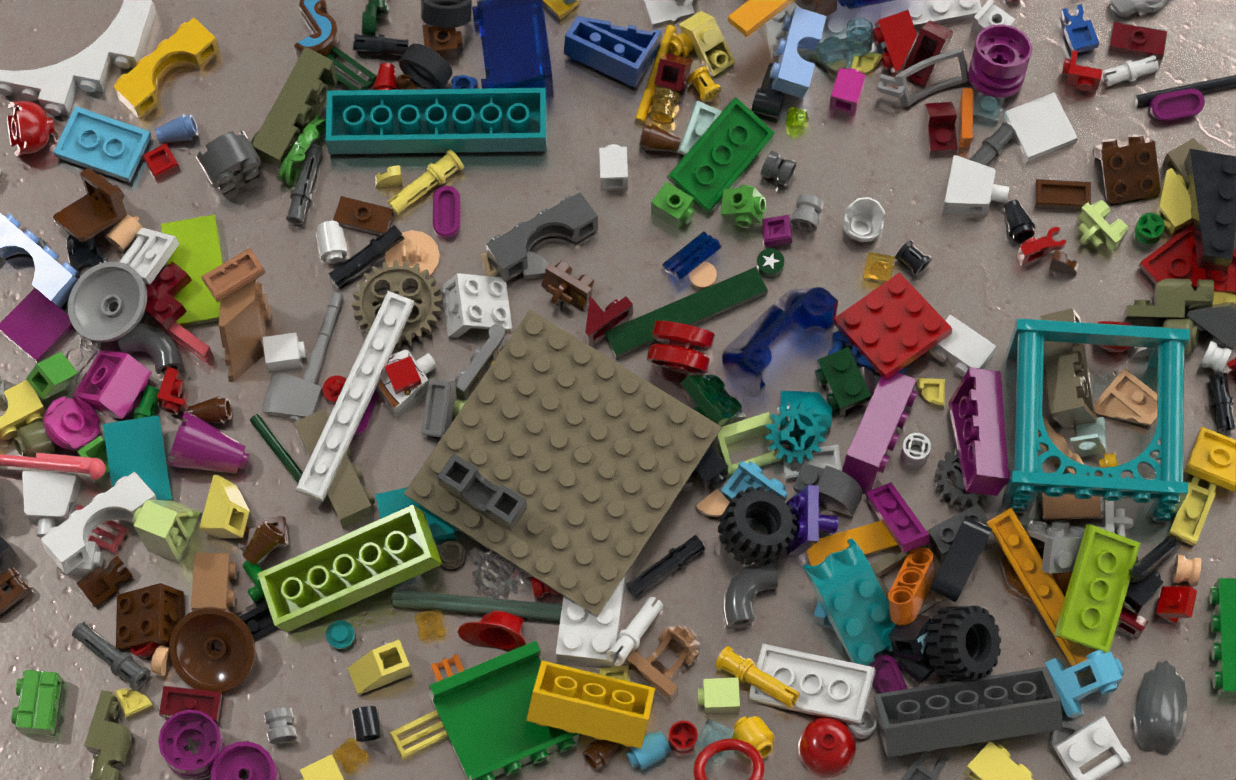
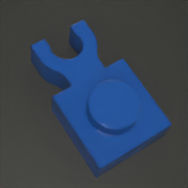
M1082 4L1076 6V16H1071L1067 8L1062 9V19L1068 24L1064 28V34L1071 53L1072 50L1079 53L1098 48L1099 41L1091 20H1083L1084 9Z

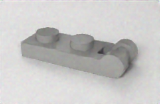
M494 324L489 328V339L482 348L478 347L470 358L471 364L466 371L462 369L456 376L454 381L457 382L456 395L460 398L467 400L490 368L492 361H495L499 352L506 345L505 329L502 325Z

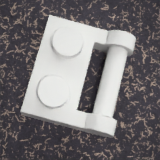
M140 228L136 234V240L120 262L135 269L143 278L145 284L150 285L180 243L176 236Z
M1100 716L1053 746L1072 780H1098L1119 765L1125 766L1131 762L1130 755L1121 745L1105 716ZM1110 748L1114 754L1112 757L1084 775L1081 773L1079 767Z

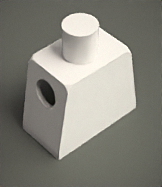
M954 155L942 213L985 215L988 212L990 200L1001 203L1007 202L1009 187L993 184L996 172L994 168Z
M23 471L24 513L30 523H38L37 537H44L49 529L55 527V524H62L68 520L69 516L74 512L82 484L77 473Z

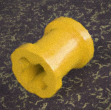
M706 66L696 69L687 78V82L693 85L700 94V100L703 103L713 100L722 91V87L719 84H715L710 77L709 69Z

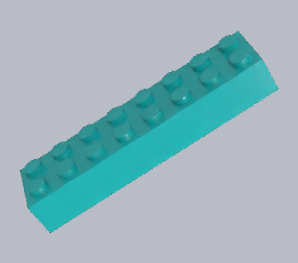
M546 88L327 91L326 144L329 154L446 153L449 149L454 153L547 151Z

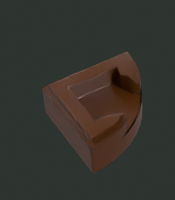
M1055 250L1049 269L1076 276L1078 262L1076 260L1070 261L1067 259L1066 253Z

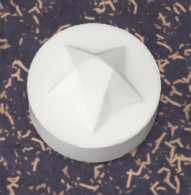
M866 709L862 726L847 722L846 725L850 728L854 737L865 739L876 730L877 719L870 710Z

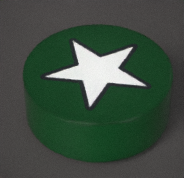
M773 248L761 251L757 257L756 264L759 273L765 277L778 276L784 268L782 253Z

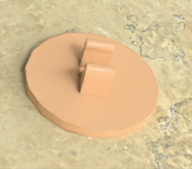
M410 230L401 232L405 239L385 253V261L388 266L393 267L394 259H397L399 266H403L404 262L408 260L409 268L412 269L418 263L420 273L427 269L429 276H431L438 267L440 258L436 242L431 236L421 231Z

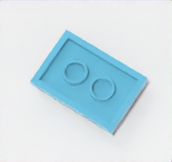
M75 106L53 153L57 158L130 183L150 141L151 133L150 131Z

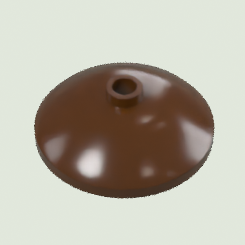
M203 607L188 613L175 626L169 643L170 659L176 673L185 683L198 690L226 692L235 688L249 675L255 661V642L248 626L236 614L223 608ZM214 641H219L222 649L215 648Z

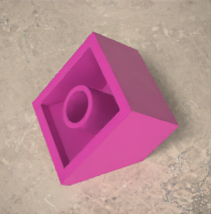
M100 350L72 394V397L81 398L90 404L93 409L109 417L123 419L132 410L133 402L138 394L147 386L148 378L152 372L128 353Z

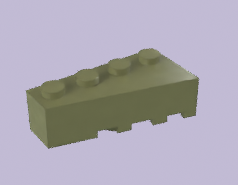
M307 47L303 49L262 127L252 138L251 144L262 161L280 169L281 163L287 157L300 134L303 133L307 123L321 113L327 103V91H335L339 85L333 60Z

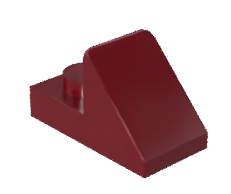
M925 103L929 154H957L958 146L955 128L957 113L953 103Z
M627 296L620 301L618 299L612 301L606 307L605 312L592 297L589 298L585 331L586 343L589 346L603 337L605 331L615 328L633 315V303Z

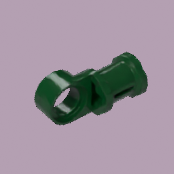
M368 0V4L365 6V11L362 14V35L376 36L377 17H383L389 13V7L386 5L387 0Z

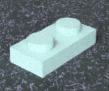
M696 101L677 153L685 155L722 111Z

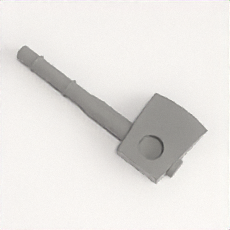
M337 292L332 294L303 379L282 372H276L266 391L263 413L289 418L290 421L295 422L317 411L323 390L321 386L316 385V381L338 311H340L343 299L342 294Z

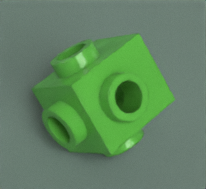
M742 185L740 188L724 189L721 215L731 225L749 227L751 224L762 223L763 213L766 211V200L755 187Z

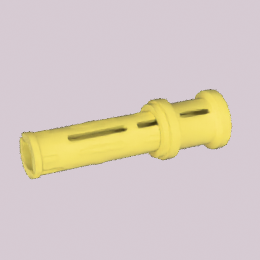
M451 149L447 150L446 155L435 164L430 163L423 175L387 201L390 208L394 209L395 214L399 215L405 208L437 184L443 185L446 183V178L455 171L464 169L463 163Z

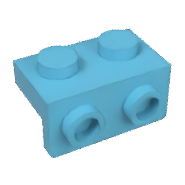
M743 460L721 490V493L730 500L741 490L745 492L749 487H753L756 490L759 486L765 487L767 492L770 489L776 491L775 495L778 497L782 495L787 499L788 493L785 491L786 487L775 478H772L770 481L762 475L763 470L751 461L747 464Z

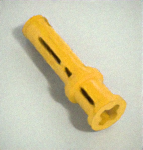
M726 646L716 660V669L720 671L724 669L734 675L735 678H738L740 683L747 682L789 708L796 704L800 696L799 691L763 672L755 666L752 659H744L737 655L730 646Z

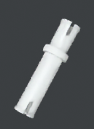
M649 597L629 626L621 630L617 636V642L607 653V659L610 663L618 656L614 665L621 666L629 653L637 649L640 644V638L663 610V604L660 600L652 607L651 605L656 598Z

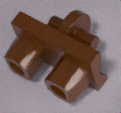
M560 261L555 266L549 264L545 268V277L541 286L545 287L546 291L553 295L551 304L558 306L563 301L568 305L573 304L584 310L588 304L594 279L586 274L581 275L578 280L571 276L573 269L564 261Z

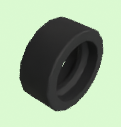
M421 0V19L430 26L454 28L466 25L471 21L472 0Z
M413 43L399 60V67L402 72L409 75L411 81L423 89H443L452 76V68L449 63L436 51L421 44Z

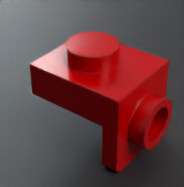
M1072 50L1070 59L1065 58L1062 74L1067 75L1065 85L1077 87L1082 91H1097L1103 69L1076 65L1078 51Z
M1162 586L1160 598L1157 602L1156 614L1170 623H1177L1178 618H1192L1197 590L1191 586Z

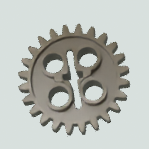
M394 259L393 267H389L384 261L382 270L373 266L374 274L371 276L364 273L366 283L357 282V287L360 291L353 292V297L357 301L352 302V308L356 310L353 313L355 320H360L358 323L359 329H366L365 334L367 337L386 296L377 294V291L381 288H388L390 292L414 300L411 312L419 314L415 319H407L397 341L398 348H401L402 341L404 340L407 341L409 346H412V338L414 337L419 341H423L421 333L431 334L429 324L437 326L438 320L435 316L442 315L441 308L438 307L443 305L442 297H438L441 294L440 287H434L437 284L435 277L428 279L429 271L427 269L420 273L418 263L412 269L409 268L408 260L404 262L403 266H399L397 259ZM410 286L418 288L411 294L404 292Z

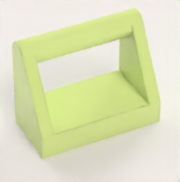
M769 412L723 426L716 436L715 441L720 455L728 465L729 477L737 470L739 463H731L727 445L764 433L770 434V430L764 428V424H772ZM775 449L772 452L745 460L744 462L748 464L751 461L757 466L763 467L781 461L783 457L780 459L775 458L777 452Z

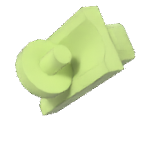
M1103 200L1093 205L1086 203L1081 208L1082 212L1078 217L1082 222L1078 229L1084 234L1080 242L1083 245L1092 242L1097 248L1103 244L1113 253L1127 233L1128 226L1119 218L1111 225L1104 220L1111 210Z

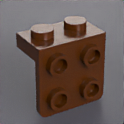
M1134 134L1128 136L1126 141L1118 142L1116 138L1105 139L1101 141V145L1093 146L1094 156L1100 159L1102 163L1105 196L1109 203L1147 198L1160 194L1161 187L1154 140L1145 137L1144 134Z
M90 168L80 172L87 194L53 216L56 224L80 242L92 239L96 234L127 216L122 201L124 194L117 185L113 186L102 174H97Z

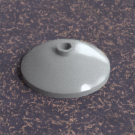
M104 262L90 268L77 280L71 290L68 300V315L71 324L79 334L95 342H110L125 336L138 324L144 314L147 304L145 282L135 269L125 263Z

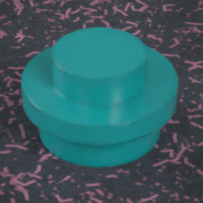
M334 621L326 630V639L333 648L344 649L349 647L354 641V628L347 621Z

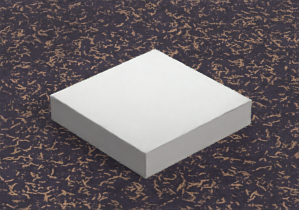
M1055 92L1007 110L1004 113L1007 123L1016 131L1014 137L1027 162L1077 142L1078 137Z

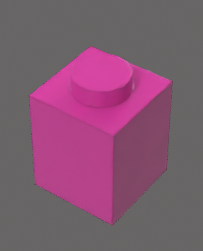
M839 68L829 108L856 114L866 75L853 68Z

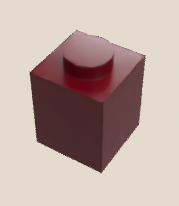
M666 53L659 60L654 84L681 91L687 86V78L689 77L693 60Z

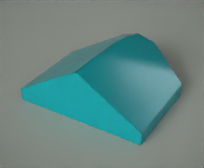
M781 391L780 406L787 410V403L793 402L795 409L799 403H805V411L813 407L815 409L813 417L822 416V420L818 422V425L826 427L825 431L820 432V436L824 437L832 425V408L819 392ZM798 414L802 423L806 426L811 425L804 416ZM783 418L780 422L779 430H781V428L786 423L785 418ZM794 428L793 431L789 432V436L795 437V439L797 435H800V429ZM809 436L805 441L804 447L809 445L812 436ZM784 440L779 441L781 446H789Z

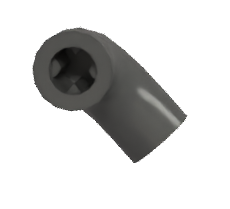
M137 324L128 334L117 339L122 353L131 354L140 351L149 353L153 359L157 374L164 375L167 367L177 369L178 371L183 368L181 354L174 339L159 327L149 324Z
M774 561L769 565L764 563L762 566L756 567L755 564L744 567L730 580L724 594V614L727 626H742L755 621L752 607L754 596L760 591L778 588Z

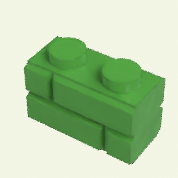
M24 670L23 678H18L16 695L20 697L18 707H13L11 721L12 724H15V728L19 733L54 735L63 680L59 673Z

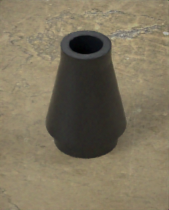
M1011 200L1004 205V209L1006 211L1009 236L1015 242H1024L1032 238L1035 234V224L1021 206L1020 201Z

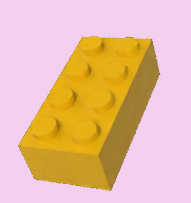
M542 660L526 721L534 722L540 726L563 729L569 733L591 736L597 740L620 743L626 747L642 748L655 688Z

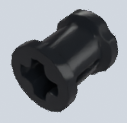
M912 240L907 241L895 255L897 261H903L913 270L912 274L914 276L922 273L932 260L931 256H925L914 246Z

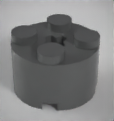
M239 130L240 135L235 136L232 131L215 138L206 145L207 151L203 155L201 151L197 154V160L214 188H219L222 193L234 188L235 182L242 178L250 180L260 173L258 167L261 159L246 133L242 130Z

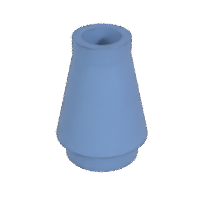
M182 114L163 126L155 128L160 144L192 140L194 136L198 135L197 125L192 115L186 116Z

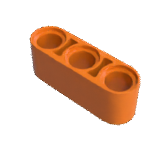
M915 548L908 553L888 593L890 618L895 624L907 625L912 623L916 619L935 578L933 553L927 548Z

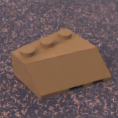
M258 278L220 300L219 330L222 347L225 348V364L229 366V382H235L264 356L263 337H265L266 320L271 318V305L268 304L267 294L264 293V284L259 283Z

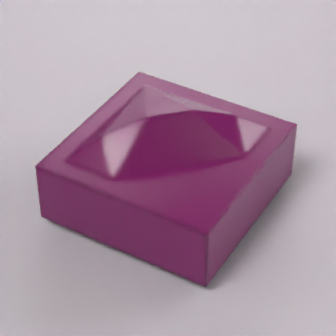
M789 215L762 219L765 247L793 243Z

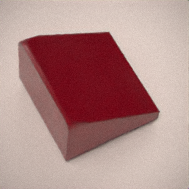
M1122 607L1117 627L1135 638H1139L1148 620L1126 607Z

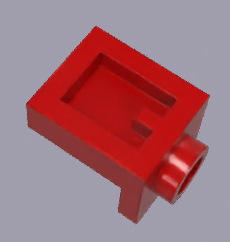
M167 367L157 399L164 411L171 414L185 413V411H188L186 400L177 398L182 393L184 381L179 371Z

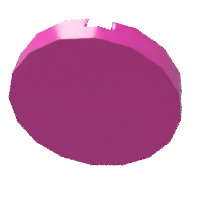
M60 397L54 400L45 411L43 419L44 428L50 439L61 448L72 451L80 450L92 442L99 434L98 415L92 406L81 398Z

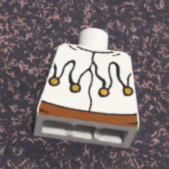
M403 350L390 356L387 365L411 356L422 382L418 386L395 394L384 369L376 389L396 418L427 392L428 379L425 375L437 368L434 359L429 353L416 361L408 350Z

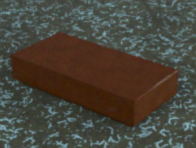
M1036 179L1034 208L1082 211L1081 208L1086 203L1091 205V182Z

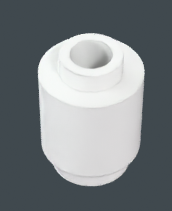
M326 221L317 226L316 239L320 259L327 261L328 264L340 263L348 254L343 228L339 227L337 221Z

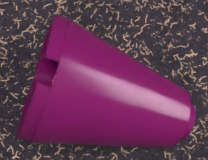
M185 411L183 419L188 421H182V424L179 426L169 455L175 458H169L167 465L237 473L238 468L244 470L249 453L244 452L246 446L192 413Z

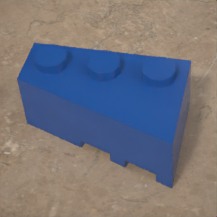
M577 16L565 35L564 55L632 87H636L659 50L662 30L654 29L653 32L639 30L634 25H628L627 28L611 25L610 21Z

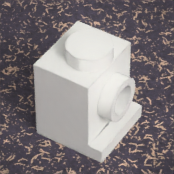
M988 0L974 16L971 30L979 34L984 28L991 25L1005 24L1014 27L1015 19L994 5L993 0Z

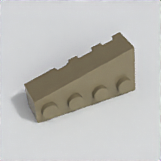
M1073 308L1040 316L1041 320L1081 322L1080 316ZM1044 341L1043 363L1046 369L1049 411L1053 420L1057 421L1063 429L1096 422L1084 344Z

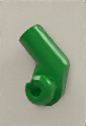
M246 560L243 568L255 585L248 589V594L253 602H258L262 598L265 599L258 573L263 570L258 563L253 565Z

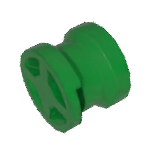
M1155 213L1143 214L1139 218L1134 230L1136 241L1144 246L1157 244L1165 229L1162 217Z

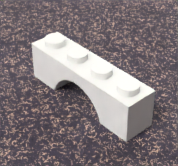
M135 472L120 478L114 487L105 493L95 496L89 505L82 510L74 511L68 520L58 527L55 526L49 529L44 537L41 538L45 552L65 575L89 559L87 542L96 527L104 522L116 519L133 523L136 510L139 507H143L145 500H156L155 494Z

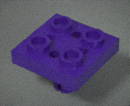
M807 485L787 501L786 505L791 504L793 507L791 514H795L797 518L794 524L797 526V530L793 535V540L787 547V555L798 557L819 542V531L831 534L837 532L838 517L836 515L819 514V486Z

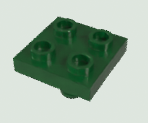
M713 374L691 375L681 382V385L697 403L693 410L709 418L719 426L736 423L746 417L741 410V403L728 394L724 389V382L718 376Z

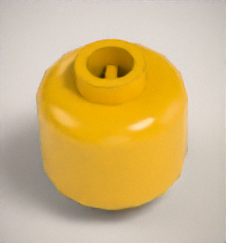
M745 716L736 721L733 726L734 730L731 734V739L743 740L753 745L759 751L762 758L771 753L774 748L775 735L760 717ZM741 753L746 759H749L745 754Z

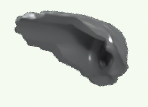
M1168 660L1157 662L1154 669H1150L1149 672L1144 674V680L1140 686L1137 710L1133 720L1134 735L1139 746L1144 750H1156L1163 754L1170 753L1184 736L1187 727L1188 710L1186 681L1176 672V666L1169 663Z

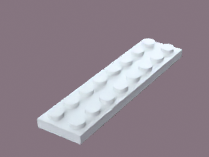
M837 0V10L826 17L822 37L816 48L873 38L872 29L875 28L874 23L877 20L909 10L915 29L922 28L929 20L941 25L972 19L982 8L980 0ZM795 2L764 24L772 57L779 56L776 54V48L780 38L784 39L785 31L781 30L786 14L791 15L794 8L799 7ZM798 48V49H797V52L805 51V50H809V49H806V48Z

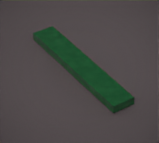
M754 267L605 331V337L617 359L657 342L652 336L655 321H670L694 326L768 293V289L757 268Z

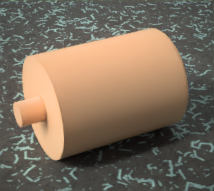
M127 214V216L116 223L105 238L115 248L124 252L136 238L139 229L143 227L138 222L139 218L136 215L131 217Z

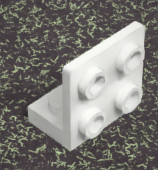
M457 273L441 286L449 338H459L470 328L489 329L494 324L502 325L505 331L512 329L507 285L501 277Z

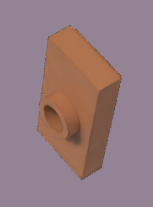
M248 248L201 276L216 302H219L266 272L251 248Z

